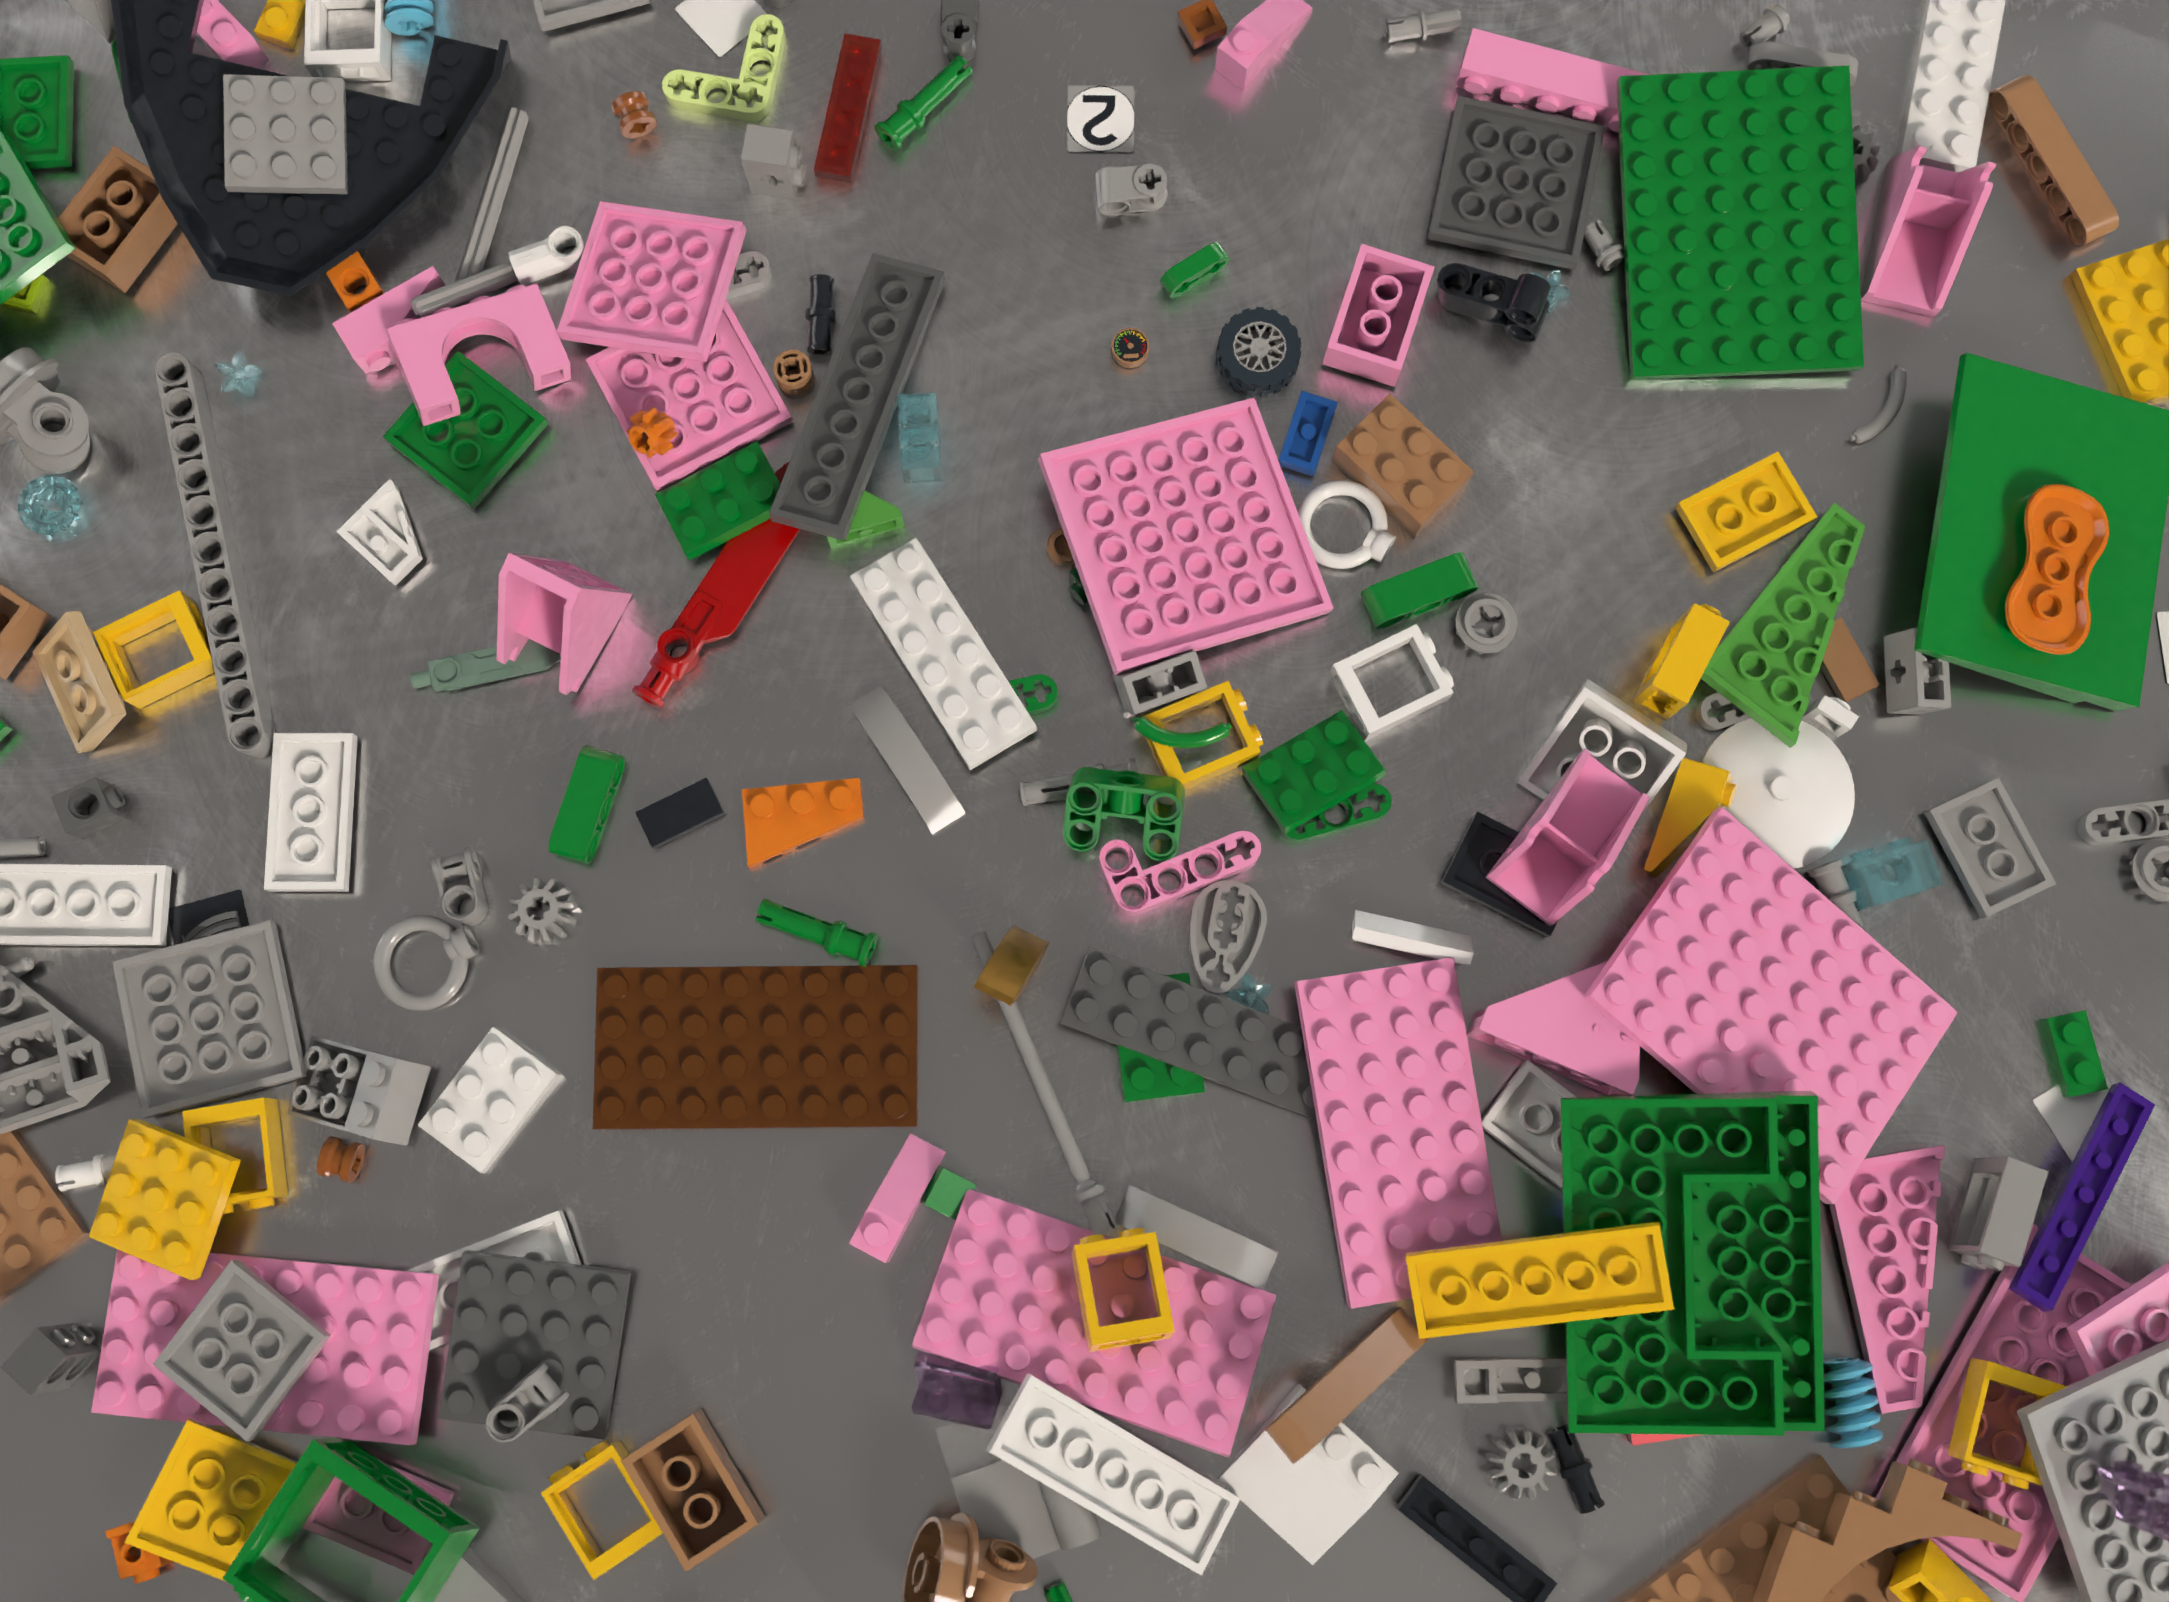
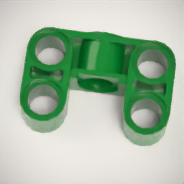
M1082 767L1073 774L1066 797L1064 840L1073 850L1079 852L1088 851L1098 842L1103 819H1107L1108 816L1137 819L1139 824H1145L1143 850L1146 855L1156 861H1167L1174 857L1179 847L1185 788L1179 780L1170 776L1140 774L1130 770L1115 771ZM1089 787L1094 790L1095 794H1082L1078 788ZM1166 796L1173 799L1175 803L1164 805L1157 798ZM1075 824H1087L1091 827V830H1079ZM1164 833L1170 836L1171 839L1162 841L1155 838L1154 834Z

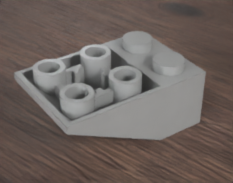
M311 1036L304 1057L307 1077L297 1080L287 1114L366 1138L407 1146L431 1067Z

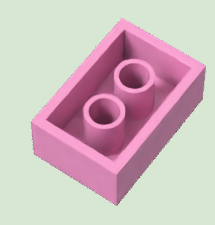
M1361 244L1322 364L1395 387L1435 266Z

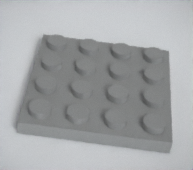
M269 920L112 961L142 1118L149 1119L307 1077L276 922Z

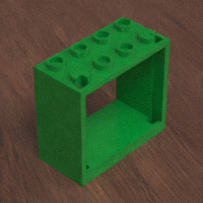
M341 1437L312 1439L222 1578L234 1587L233 1590L240 1594L238 1598L245 1602H326L277 1566L335 1477L433 1544L397 1602H434L480 1528L351 1439H343Z

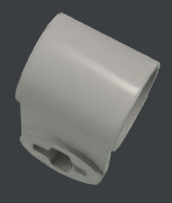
M1148 163L1125 167L1109 166L1099 169L1095 173L1098 212L1102 215L1119 216L1125 213L1153 212L1162 208L1167 201V175L1164 169L1157 164ZM1147 186H1154V189L1149 190Z
M465 847L464 852L444 858L440 855L432 856V871L438 885L444 913L464 926L471 927L480 924L487 916L488 903L482 882L481 864L474 847ZM467 897H472L473 905L467 913L459 915V903Z
M545 1362L520 1380L511 1391L498 1400L489 1412L486 1419V1429L489 1435L496 1441L510 1442L516 1439L537 1421L551 1414L570 1397L567 1390L561 1391L546 1372L548 1366ZM505 1409L512 1410L516 1413L519 1424L515 1427L504 1426L498 1419V1412Z

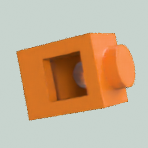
M133 1521L106 1530L105 1533L107 1539L111 1538L120 1580L133 1576L134 1584L161 1576L159 1567L174 1561L140 1549L141 1556L139 1558L137 1548L124 1543L135 1522Z

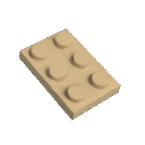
M81 611L65 612L32 652L77 753L92 752L127 713L123 698L117 693L109 675L108 665L102 659L94 642L93 632L87 626Z

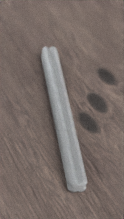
M511 107L507 110L455 282L483 271L529 121L527 113L522 109ZM469 300L467 302H464L451 308H456L459 306L469 304L472 300Z

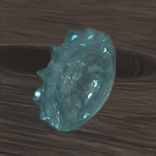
M43 475L35 478L24 487L18 499L17 509L21 521L27 528L37 534H46L54 537L57 532L69 531V525L74 520L80 519L78 511L79 506L83 502L79 498V489L69 480L58 475ZM55 500L62 509L56 512L52 510L48 512L39 501L53 502Z

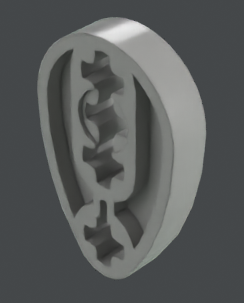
M1221 880L1210 884L1197 896L1191 910L1189 945L1193 968L1202 988L1215 995L1227 993L1243 977L1257 954L1266 928L1267 912L1264 902L1252 887L1243 882ZM1230 889L1237 890V897L1243 899V904H1236L1233 911V916L1239 918V923H1233L1230 928V936L1236 937V942H1230L1227 948L1219 947L1220 941L1214 939V933H1221L1224 925L1222 920L1217 919V914H1224L1227 909V901L1221 900V895H1228ZM1221 956L1222 973L1228 976V982H1221L1219 988L1212 986V979L1206 978V973L1214 971Z

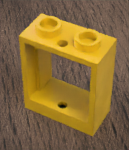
M180 590L93 632L98 643V651L102 659L107 663L114 678L112 682L117 693L123 698V701L139 709L215 673L205 621L195 600ZM176 620L194 660L140 686L122 646Z
M1696 603L1690 606L1673 623L1632 702L1665 720H1668L1688 704L1730 621L1721 617V613L1712 606L1706 604L1698 605Z
M1229 680L1143 716L1155 725L1164 728L1162 724L1219 699L1223 700L1242 741L1243 749L1184 773L1173 747L1161 745L1146 737L1163 776L1176 778L1182 783L1185 790L1250 763L1260 755L1259 747L1263 746L1260 732L1255 724H1248L1243 711L1247 710L1244 697L1239 689H1232Z
M263 1097L182 1111L185 1138L210 1148L212 1147L209 1127L260 1119L267 1187L229 1194L222 1215L234 1213L233 1205L248 1203L249 1209L275 1206L274 1198L288 1196L278 1099Z
M1133 1228L1120 1232V1238L1104 1240V1235H1091L1079 1239L1080 1244L1074 1245L1071 1256L1088 1352L1171 1338L1175 1329L1156 1232L1145 1233L1144 1228ZM1145 1249L1158 1317L1099 1327L1087 1258Z
M1971 1358L1947 1455L1962 1460L1961 1469L1985 1477L1988 1475V1470L1991 1469L2003 1473L2001 1482L2028 1490L2030 1482L2042 1486L2027 1441L2020 1467L1972 1452L1989 1381L2037 1396L2036 1401L2068 1386L1990 1361Z
M606 1440L600 1442L583 1454L587 1462L573 1470L570 1464L566 1465L548 1478L551 1486L541 1492V1495L593 1580L662 1534L660 1527L621 1462L622 1459L629 1455L621 1440L610 1446ZM610 1459H613L650 1521L602 1553L564 1490Z

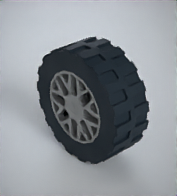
M1256 307V309L1252 310L1248 308L1242 310V313L1238 315H1233L1230 318V322L1228 324L1225 323L1222 328L1216 351L1217 369L1219 374L1223 375V381L1227 385H1231L1234 391L1247 394L1246 396L1268 397V394H1276L1281 391L1282 387H1287L1292 381L1293 375L1297 372L1302 352L1300 351L1302 345L1301 337L1299 338L1297 335L1298 330L1296 326L1292 325L1289 322L1290 319L1285 315L1282 316L1278 311L1274 309L1267 310L1264 307Z

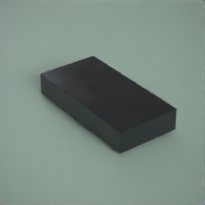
M707 777L635 812L653 849L725 815Z

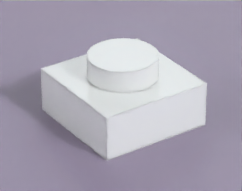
M1826 695L1812 703L1805 714L1807 718L1836 737L1851 730L1859 716L1850 711V706L1846 702Z

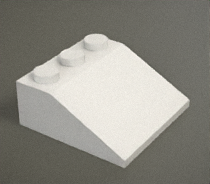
M1587 678L1517 783L1544 800L1578 754L1586 749L1593 758L1640 793H1645L1650 797L1642 811L1643 813L1686 755L1687 743Z
M1298 1383L1218 1477V1480L1233 1494L1241 1498L1240 1500L1313 1565L1376 1502L1399 1473L1342 1422L1304 1457L1292 1464L1266 1432L1265 1428L1306 1391Z

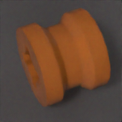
M642 91L624 93L612 102V111L615 117L620 119L619 128L622 135L626 138H640L656 128L657 121L654 114L648 111L649 101L646 94Z
M328 1137L318 1157V1175L324 1177L336 1175L343 1182L353 1183L363 1166L365 1145L358 1142L345 1144L341 1138Z

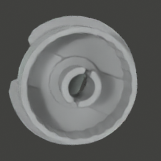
M24 347L12 352L0 361V445L10 438H14L19 442L25 459L35 468L53 474L70 472L78 468L86 460L90 451L88 416L81 404L74 398L63 393L54 392L60 382L58 370L56 369L58 363L53 358L45 360L31 348Z

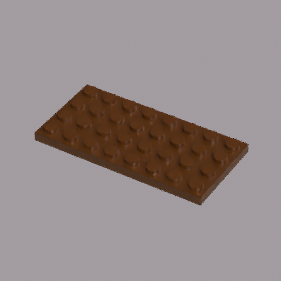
M850 965L597 968L593 1095L594 1130L918 1127V965H866V967Z

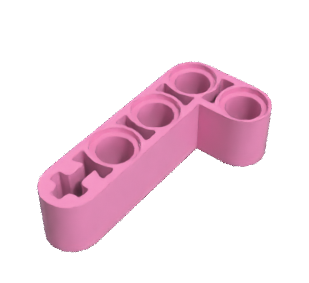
M1244 830L1237 831L1142 870L1131 845L1117 839L1109 841L1103 846L1100 851L1099 866L1115 906L1125 916L1133 917L1204 889L1212 883L1228 879L1249 870L1255 865L1260 856L1261 844L1253 833ZM1237 843H1240L1243 848H1251L1246 860H1244L1242 855H1236L1229 858L1227 862L1229 868H1225L1223 857L1232 854ZM1113 851H1120L1128 858V864L1122 869H1112L1106 863L1107 855ZM1201 857L1212 859L1216 864V872L1208 876L1201 875L1195 869V861ZM1165 872H1172L1179 878L1180 886L1172 891L1164 890L1158 883V877ZM1135 887L1142 892L1144 900L1137 906H1129L1123 902L1121 893L1126 888Z

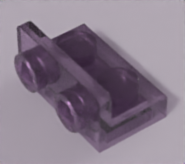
M918 1352L914 1364L918 1389L912 1404L913 1414L987 1430L991 1429L1002 1397L1001 1380L998 1375L999 1367L989 1365L975 1367L939 1355Z
M2115 1461L2114 1467H2097L2098 1477L2117 1484V1493L2115 1495L2116 1519L2169 1541V1475L2158 1472H2144L2143 1465L2130 1461Z

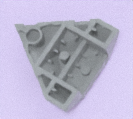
M0 964V1134H4L85 1107L111 1080L103 1044Z

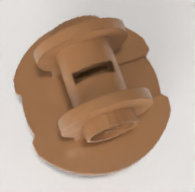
M957 1513L950 1519L931 1516L922 1524L913 1542L904 1576L902 1602H1011L1015 1591L1026 1590L1033 1586L1038 1575V1568L1032 1557L1013 1542L995 1538L979 1540L975 1520L969 1514Z

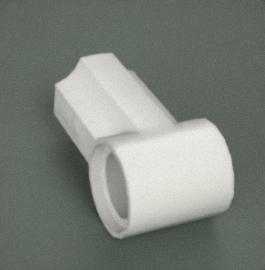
M561 226L554 229L547 239L510 251L508 254L519 283L526 285L562 271L571 274L576 273L585 244L577 230L569 226ZM576 246L573 252L561 254L564 248Z

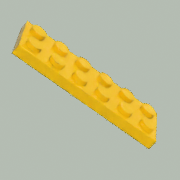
M1659 1222L1406 1253L1405 1256L1419 1339L1674 1310Z

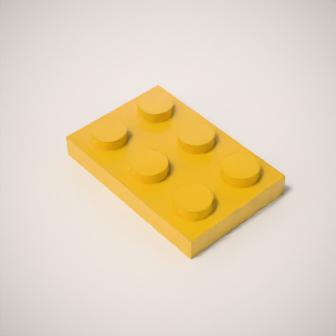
M1779 452L1678 502L1675 506L1713 573L1813 522L1817 518L1816 513Z

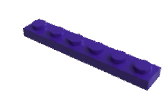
M2121 1082L2111 1085L2022 1260L2021 1266L2018 1268L2008 1288L2043 1312L2053 1310L2155 1107L2154 1103Z

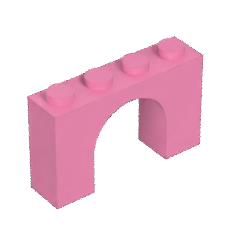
M537 283L530 286L517 285L507 290L506 293L493 297L480 296L470 301L469 304L456 308H440L434 311L432 315L416 320L412 318L403 319L394 326L387 328L391 348L423 426L461 415L459 400L446 370L445 362L451 349L458 342L470 336L492 335L510 343L519 353L535 391L571 380L570 361Z

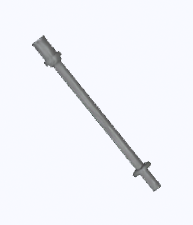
M982 932L971 937L983 967H985L994 950L987 933ZM998 1000L1076 1181L1077 1188L1075 1192L1077 1195L1073 1196L1076 1204L1081 1203L1093 1235H1100L1118 1227L1103 1195L1106 1189L1103 1184L1099 1185L1098 1181L1093 1180L1016 1001L1010 1006Z

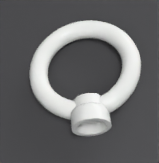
M1333 480L1323 483L1306 495L1297 510L1316 562L1329 568H1353L1371 558L1382 563L1396 539L1395 535L1387 531V514L1381 500L1365 485L1355 481ZM1346 495L1354 497L1361 501L1371 514L1372 529L1368 533L1363 545L1355 551L1342 554L1333 553L1322 548L1313 538L1310 528L1311 516L1315 508L1322 501L1332 496Z

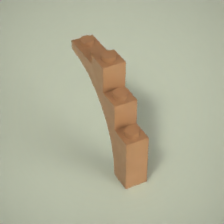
M1913 1459L1909 1460L1908 1466L1892 1461L1879 1500L1854 1489L1851 1497L1836 1492L1823 1531L1800 1521H1796L1794 1528L1780 1522L1752 1602H1822L1832 1587L1858 1564L1887 1548L1916 1539L1956 1536L1987 1540L2017 1550L2022 1533L2008 1528L2009 1519L1994 1512L1983 1509L1980 1516L1968 1511L1970 1502L1945 1492L1948 1483L1933 1477L1935 1468Z

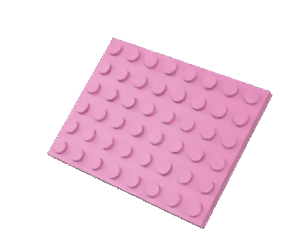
M1723 807L1713 810L1583 996L1584 999L1696 1094L1812 1091L1818 1095L1820 1200L1825 1204L1833 1205L1841 1196L1958 1013V1011Z

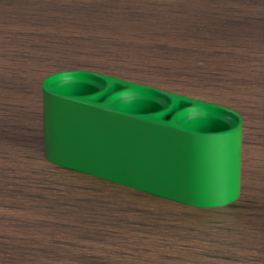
M1458 552L1371 585L1364 589L1360 595L1375 630H1379L1462 599L1477 591L1479 586L1464 552Z
M590 745L582 747L550 836L549 853L589 864L592 861L624 771L625 757L623 755Z

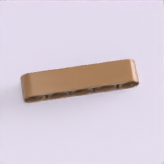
M2025 74L1990 91L1988 105L1992 115L2071 243L2081 247L2116 230L2119 226V217L2114 205L2036 79L2030 74Z
M1400 1306L1265 1428L1266 1432L1292 1464L1296 1463L1409 1359L1428 1338L1419 1339L1417 1325Z

